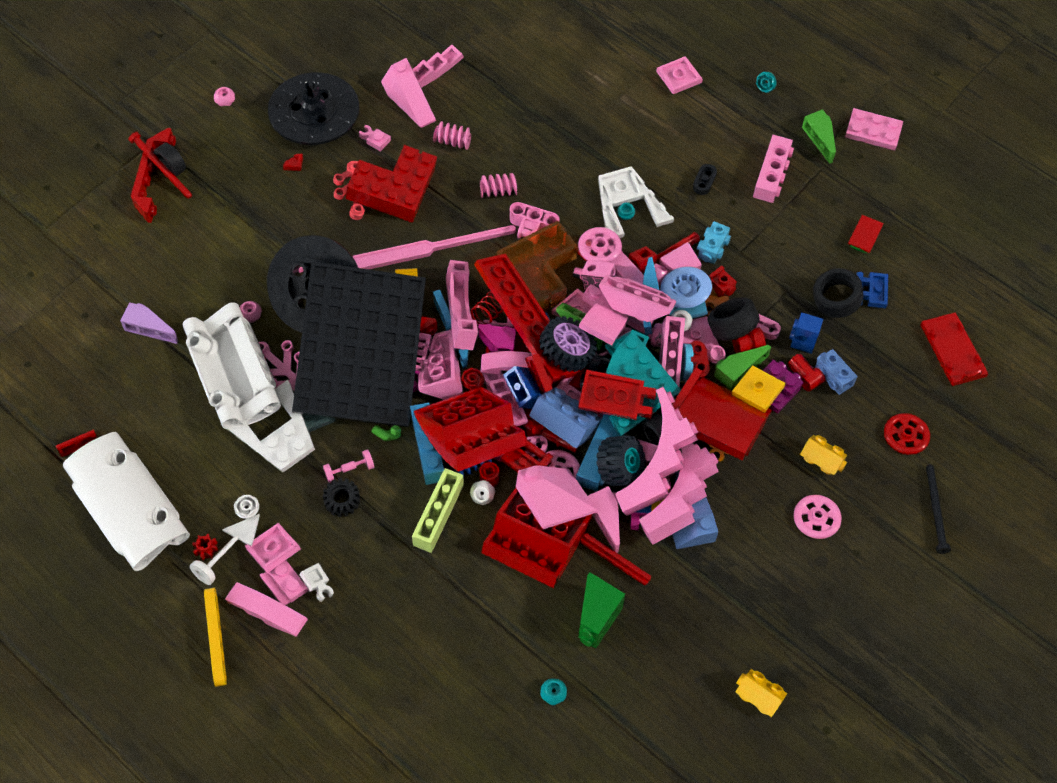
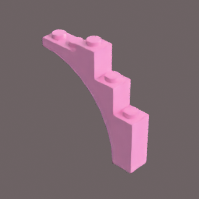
M664 387L656 390L662 410V432L657 450L642 474L629 486L615 493L622 512L626 516L667 497L669 494L668 489L671 487L666 476L684 468L682 464L684 457L678 449L698 440L695 435L698 433L694 422L690 423L687 418L683 419L679 409H674L672 403L675 400L671 392H666Z
M691 443L681 448L684 461H682L684 468L680 470L673 489L653 511L639 519L643 531L652 545L695 522L692 515L695 513L692 504L707 497L704 490L707 486L704 480L718 472L716 466L718 460L713 452H708L706 447L700 449L697 443L695 445Z

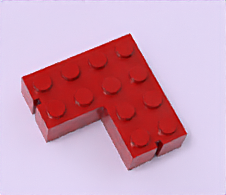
M404 145L393 171L359 160L347 186L346 199L413 223L435 170L437 156L426 152L420 154L418 149Z

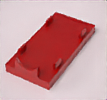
M956 312L921 322L920 326L952 386L987 377L988 372Z

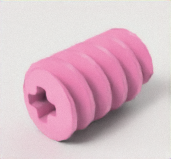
M441 121L434 130L433 142L438 140L440 144H443L445 141L446 145L451 144L453 147L458 145L459 148L465 146V149L468 150L471 141L470 129L467 127L464 132L463 126H460L459 130H457L456 124L451 129L450 123L443 127V121Z
M506 173L503 174L502 179L499 174H496L495 179L492 175H489L488 180L485 175H482L480 181L481 198H483L484 193L490 197L491 192L497 197L499 191L502 196H504L505 191L511 196L512 190L517 195V183L513 173H510L509 178Z

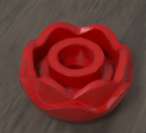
M469 368L463 372L460 379L466 389L472 390L482 387L485 378L479 369Z

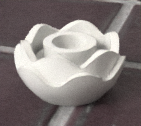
M677 310L671 314L672 317L685 318L684 332L691 328L692 316L687 311Z
M482 480L472 485L470 495L475 503L486 505L492 502L495 489L488 481Z
M251 495L239 497L234 503L235 513L243 519L255 516L259 511L257 498Z

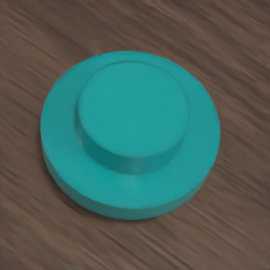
M622 203L618 207L617 214L620 218L629 220L634 217L635 208L630 203Z

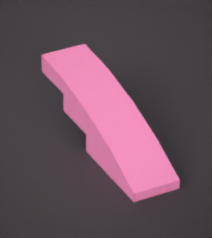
M451 45L442 54L437 52L427 62L422 60L413 68L421 88L443 75L462 60L464 56Z
M500 370V374L482 373L488 391L511 403L514 425L526 424L528 422L523 408H519L503 377L502 371Z
M236 582L225 598L229 604L239 607L247 614L263 620L265 624L295 637L308 620L305 616L284 604Z

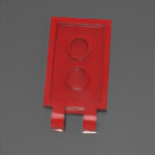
M586 370L578 409L637 420V415L651 419L653 407L643 406L644 397L655 400L657 389L643 387L644 381Z

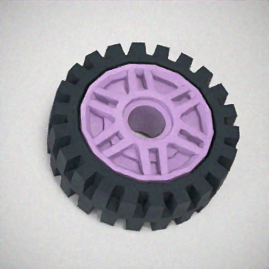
M566 316L556 317L546 325L540 335L539 344H541L540 349L544 350V357L549 356L547 360L549 362L554 361L553 365L555 367L560 365L561 370L566 368L569 372L572 370L577 372L578 370H583L595 356L597 341H594L595 336L578 328L579 320L576 319L573 322V318L569 317L567 319Z

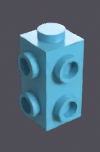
M713 221L711 227H707L705 230L704 240H700L697 246V250H699L698 258L715 264L717 258L721 259L724 252L723 247L724 245L727 246L731 239L729 235L730 227Z

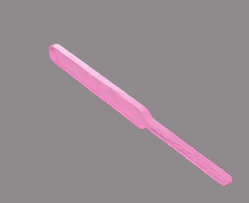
M510 225L437 242L423 240L354 255L353 258L358 268L374 269L428 257L437 250L511 235L516 232V227ZM302 267L299 268V273L304 272Z

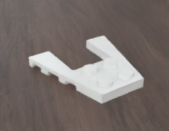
M632 166L599 175L598 182L605 228L614 231L619 238L624 237L625 233L613 207L619 206L622 203H630L644 198L656 227L673 223L674 217L667 213L665 206L658 202L654 197L655 194L644 185L645 182Z
M288 380L275 388V392L280 403L291 416V420L261 441H259L248 425L227 429L281 472H285L315 450L302 414L292 413L294 393Z

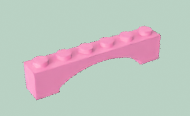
M450 260L446 273V286L454 348L473 350L478 329L476 320H472L469 307L468 262Z

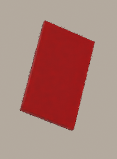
M862 215L848 244L853 249L863 253H870L884 223Z

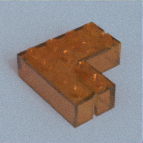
M556 221L496 251V256L501 254L508 256L543 311L549 309V305L554 307L566 298L567 288L554 270L577 259L578 246L571 236L567 235V231L560 222Z

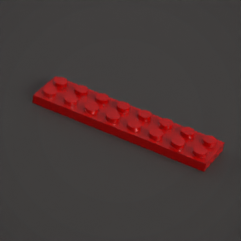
M501 254L476 260L474 266L531 354L538 353L539 356L543 357L546 365L544 369L546 374L550 375L552 382L579 375L582 370L577 372L573 370L569 372L566 368L561 370L560 365L555 367L553 365L554 361L549 362L547 360L549 356L544 357V350L540 349L541 344H539L541 333L550 320L508 256Z

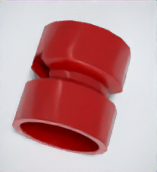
M756 327L743 337L732 340L736 354L766 346L765 337L760 327Z

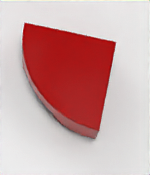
M295 154L294 157L286 160L283 164V169L301 171L303 154Z

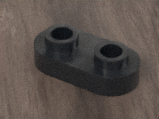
M704 164L700 167L693 184L695 193L706 195L710 192L717 175L715 166Z

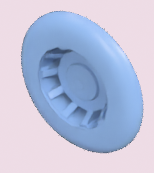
M680 267L670 271L663 278L660 291L670 296L671 299L676 300L674 307L692 308L702 304L709 297L712 291V282L709 276L698 268Z

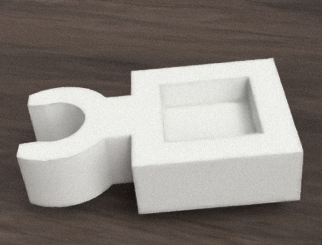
M319 563L300 573V577L309 591L316 590L318 601L322 602L325 599L322 592L332 597L334 594L333 589L326 585L329 579Z

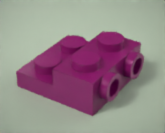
M772 360L763 371L785 382L784 389L769 407L778 414L801 390L803 381L798 373L794 372L792 374L788 371L783 362Z

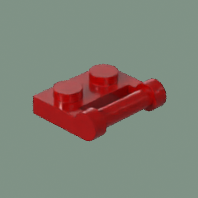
M526 437L527 445L523 447L541 459L540 462L520 448L507 452L501 457L503 463L518 473V470L536 465L547 466L554 456L542 451L528 441Z

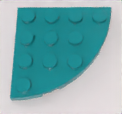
M634 331L621 342L609 362L606 374L644 381L643 387L656 389L664 387L666 392H671L673 398L681 391ZM657 392L655 400L644 397L643 406L653 407L652 414L661 408ZM609 415V419L619 436H624L646 419L640 415H637V420Z

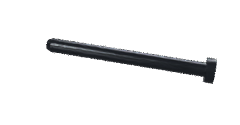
M929 464L926 467L939 544L936 546V551L939 554H946L951 551V547L946 542L934 466Z

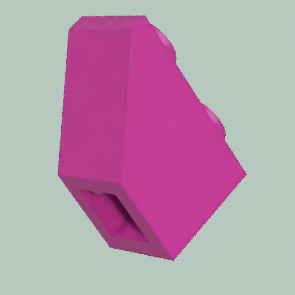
M479 324V338L491 352L515 350V328Z

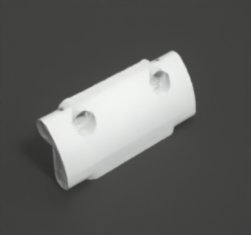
M237 303L225 305L204 322L195 317L188 318L183 322L182 325L187 336L186 345L209 403L215 407L224 429L250 425L272 415L280 409L281 403L274 389L276 382L252 326L243 317Z
M117 432L108 433L87 443L63 463V468L74 482L72 488L112 547L126 558L134 571L144 569L169 544L180 545L189 538V532L179 520L178 511H176L137 454L129 450Z

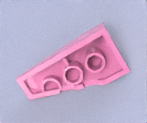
M407 58L391 65L381 81L388 97L406 112L420 128L435 122V116Z
M452 329L436 333L429 347V356L424 360V369L418 375V389L422 393L445 400L463 393L460 379L461 373L457 349L454 348Z

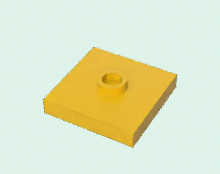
M752 365L732 390V395L765 413L784 389L785 382Z

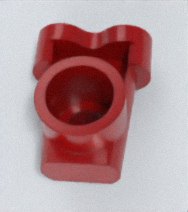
M525 409L524 412L528 422L519 426L526 428L528 437L540 436L544 426L529 416L532 409Z

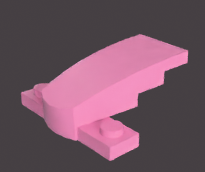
M592 284L588 286L581 300L593 307L582 319L578 328L610 345H613L615 340L618 339L626 324L645 334L643 321L612 309L598 287Z

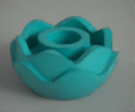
M762 72L756 78V85L760 91L769 93L775 89L777 80L772 73Z
M551 678L542 684L541 697L550 705L559 704L566 699L567 688L563 681Z

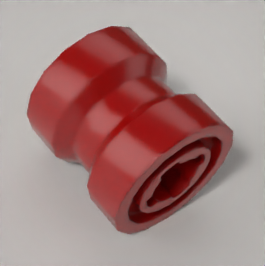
M493 462L482 464L479 470L480 481L486 480L493 487L497 486L499 483V467Z

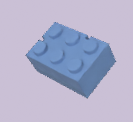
M556 387L538 397L529 414L531 418L575 448H578L593 437L602 420L597 416L596 412L578 409L579 401L572 399L566 395L565 391Z

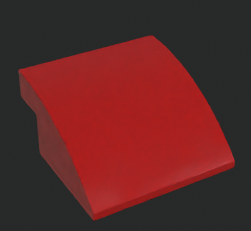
M704 377L697 382L679 408L683 419L687 418L690 423L694 422L698 433L695 434L697 439L742 461L745 455L748 456L772 412L769 408L765 413L733 396L731 390Z
M483 387L472 389L414 411L418 423L433 447L458 472L527 445L525 431L514 425L511 403Z
M515 488L497 512L493 530L485 539L481 553L554 588L577 549L593 514L542 529Z

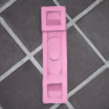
M500 351L482 354L480 373L500 374V370L508 371L514 366L528 368L525 358L532 354L519 351Z

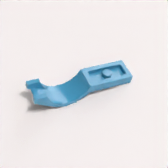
M433 291V301L445 329L450 330L452 329L450 311L441 291ZM460 349L459 354L461 357L459 361L462 368H465L468 365L470 350Z

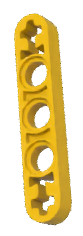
M214 587L204 589L213 680L215 687L227 685L218 598Z

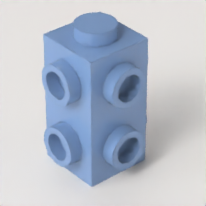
M833 349L827 353L823 352L817 357L815 368H819L823 372L825 380L832 390H835L840 395L854 386L858 376Z

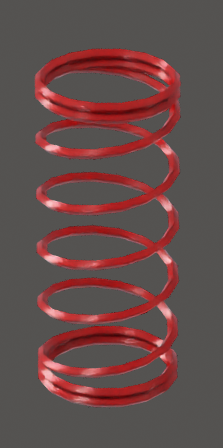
M491 291L471 309L470 313L473 320H476L473 310H475L479 321L484 324H491L492 320L502 313L503 309L493 301L496 298L492 297ZM487 297L491 298L492 302L501 308L500 312H497L496 308L487 302ZM481 303H486L489 309L490 307L488 306V304H490L496 312H494L491 309L490 311L496 313V316L492 318L490 312L485 307L481 306ZM476 308H480L482 313L490 319L489 323L480 320L477 316Z

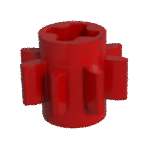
M209 534L206 536L198 535L197 541L192 542L195 548L193 551L194 555H200L202 561L205 558L213 559L214 553L219 551L217 546H215L218 543L216 538L211 539Z

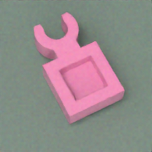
M368 125L364 126L365 133L359 131V137L365 139L368 145L380 152L391 141V136L379 129L372 131Z

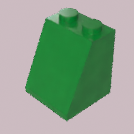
M591 572L587 575L578 638H580L584 645L597 648L621 612L625 593Z

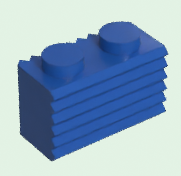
M514 366L504 373L503 377L519 408L532 409L538 397L542 395L537 384H535L536 381H534L532 374H530L529 368Z

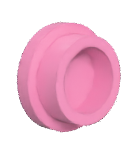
M719 345L711 346L707 350L708 360L714 364H717L721 359L724 360L726 353L723 347Z

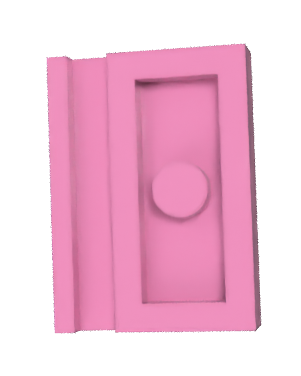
M287 560L270 572L260 574V578L278 602L285 606L308 592V588Z

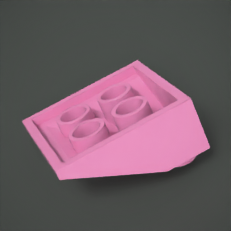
M536 465L518 470L516 489L542 529L597 513L596 507L569 469Z

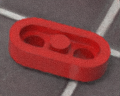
M693 341L690 343L694 352L691 362L694 364L693 371L696 367L698 368V365L703 367L699 378L701 379L710 371L707 349L701 341ZM698 347L700 352H696L694 348Z

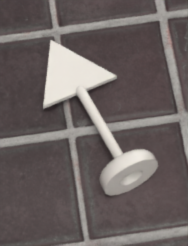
M260 514L222 529L223 532L231 535L233 538L207 565L199 560L193 561L190 564L192 573L203 583L211 585L216 578L211 567L237 540L252 547Z

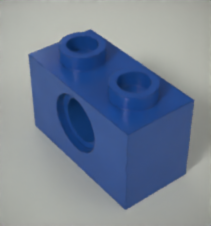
M801 312L800 318H795L789 339L792 340L790 347L812 354L823 319Z

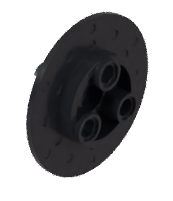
M319 72L297 75L283 82L273 92L268 104L269 120L275 131L285 139L303 145L325 144L342 137L353 127L359 115V99L352 86L335 75Z
M307 235L289 241L276 253L268 270L267 291L272 307L282 321L299 332L303 330L306 307L303 304L304 298L307 299L311 262L358 268L353 256L345 247L333 239L324 236ZM300 266L304 270L303 275L299 273Z

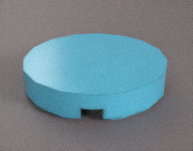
M683 344L680 381H687L693 372L694 364L691 362V357H693L694 352L691 344Z

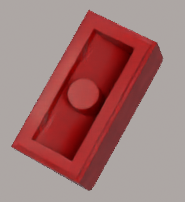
M91 430L56 445V448L61 457L76 452L98 437L95 431Z

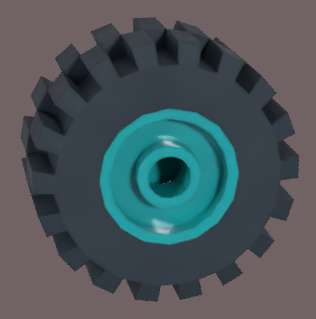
M634 436L607 437L599 445L596 463L598 473L601 474V479L605 481V484L610 486H629L645 470V452H643L640 441L635 439Z

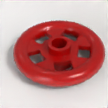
M900 413L892 416L886 422L884 437L888 445L895 451L906 455H914L922 452L928 446L930 430L919 417L913 414ZM909 421L916 424V428L908 425ZM897 422L902 424L899 429L894 426ZM917 433L922 434V440L916 439ZM897 434L900 440L895 441L892 435ZM905 442H913L914 447H906Z

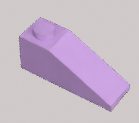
M129 302L120 320L125 331L175 344L178 343L175 331L148 307L140 303L134 304Z

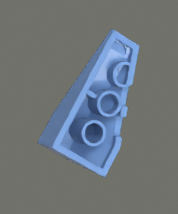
M680 472L675 474V483L678 479ZM706 497L692 504L695 511L692 514L695 522L672 534L676 549L716 541L718 529Z

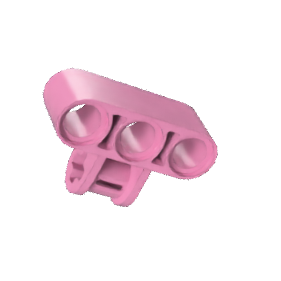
M515 202L510 206V222L515 226H519L517 238L523 237L535 243L539 233L554 236L559 232L560 219L556 213L521 202Z

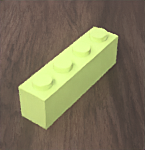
M444 469L412 535L413 546L432 553L464 486L462 474Z

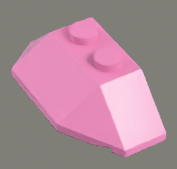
M605 275L599 284L600 290L612 309L622 314L633 316L641 321L650 322L670 314L676 305V300L671 299L664 292L627 278Z

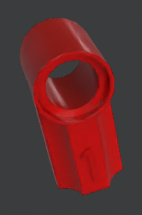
M801 354L793 356L787 365L790 369L801 376L803 381L802 387L806 391L810 392L825 382L823 372L819 368H813Z

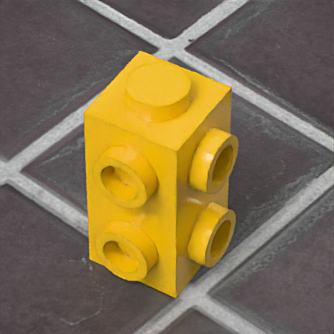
M819 435L811 436L800 453L806 462L821 467V471L828 475H835L838 471L842 472L847 464L845 461L847 454L844 453V450L836 445L828 444L827 440Z
M752 669L747 674L742 673L736 682L739 685L736 693L739 694L740 698L745 702L752 703L761 713L771 717L788 694L780 685L771 683L761 672Z

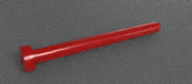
M138 132L132 133L128 138L130 143H135L186 198L190 199L192 193L140 139L141 135Z

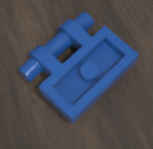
M857 272L856 275L860 278L862 286H868V291H863V300H868V306L886 308L888 305V274L870 272L868 278L863 277L862 272Z

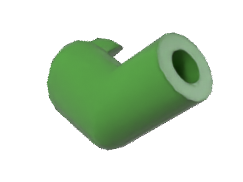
M375 425L372 433L383 441H391L401 436V428L394 425L390 430H384L380 426Z

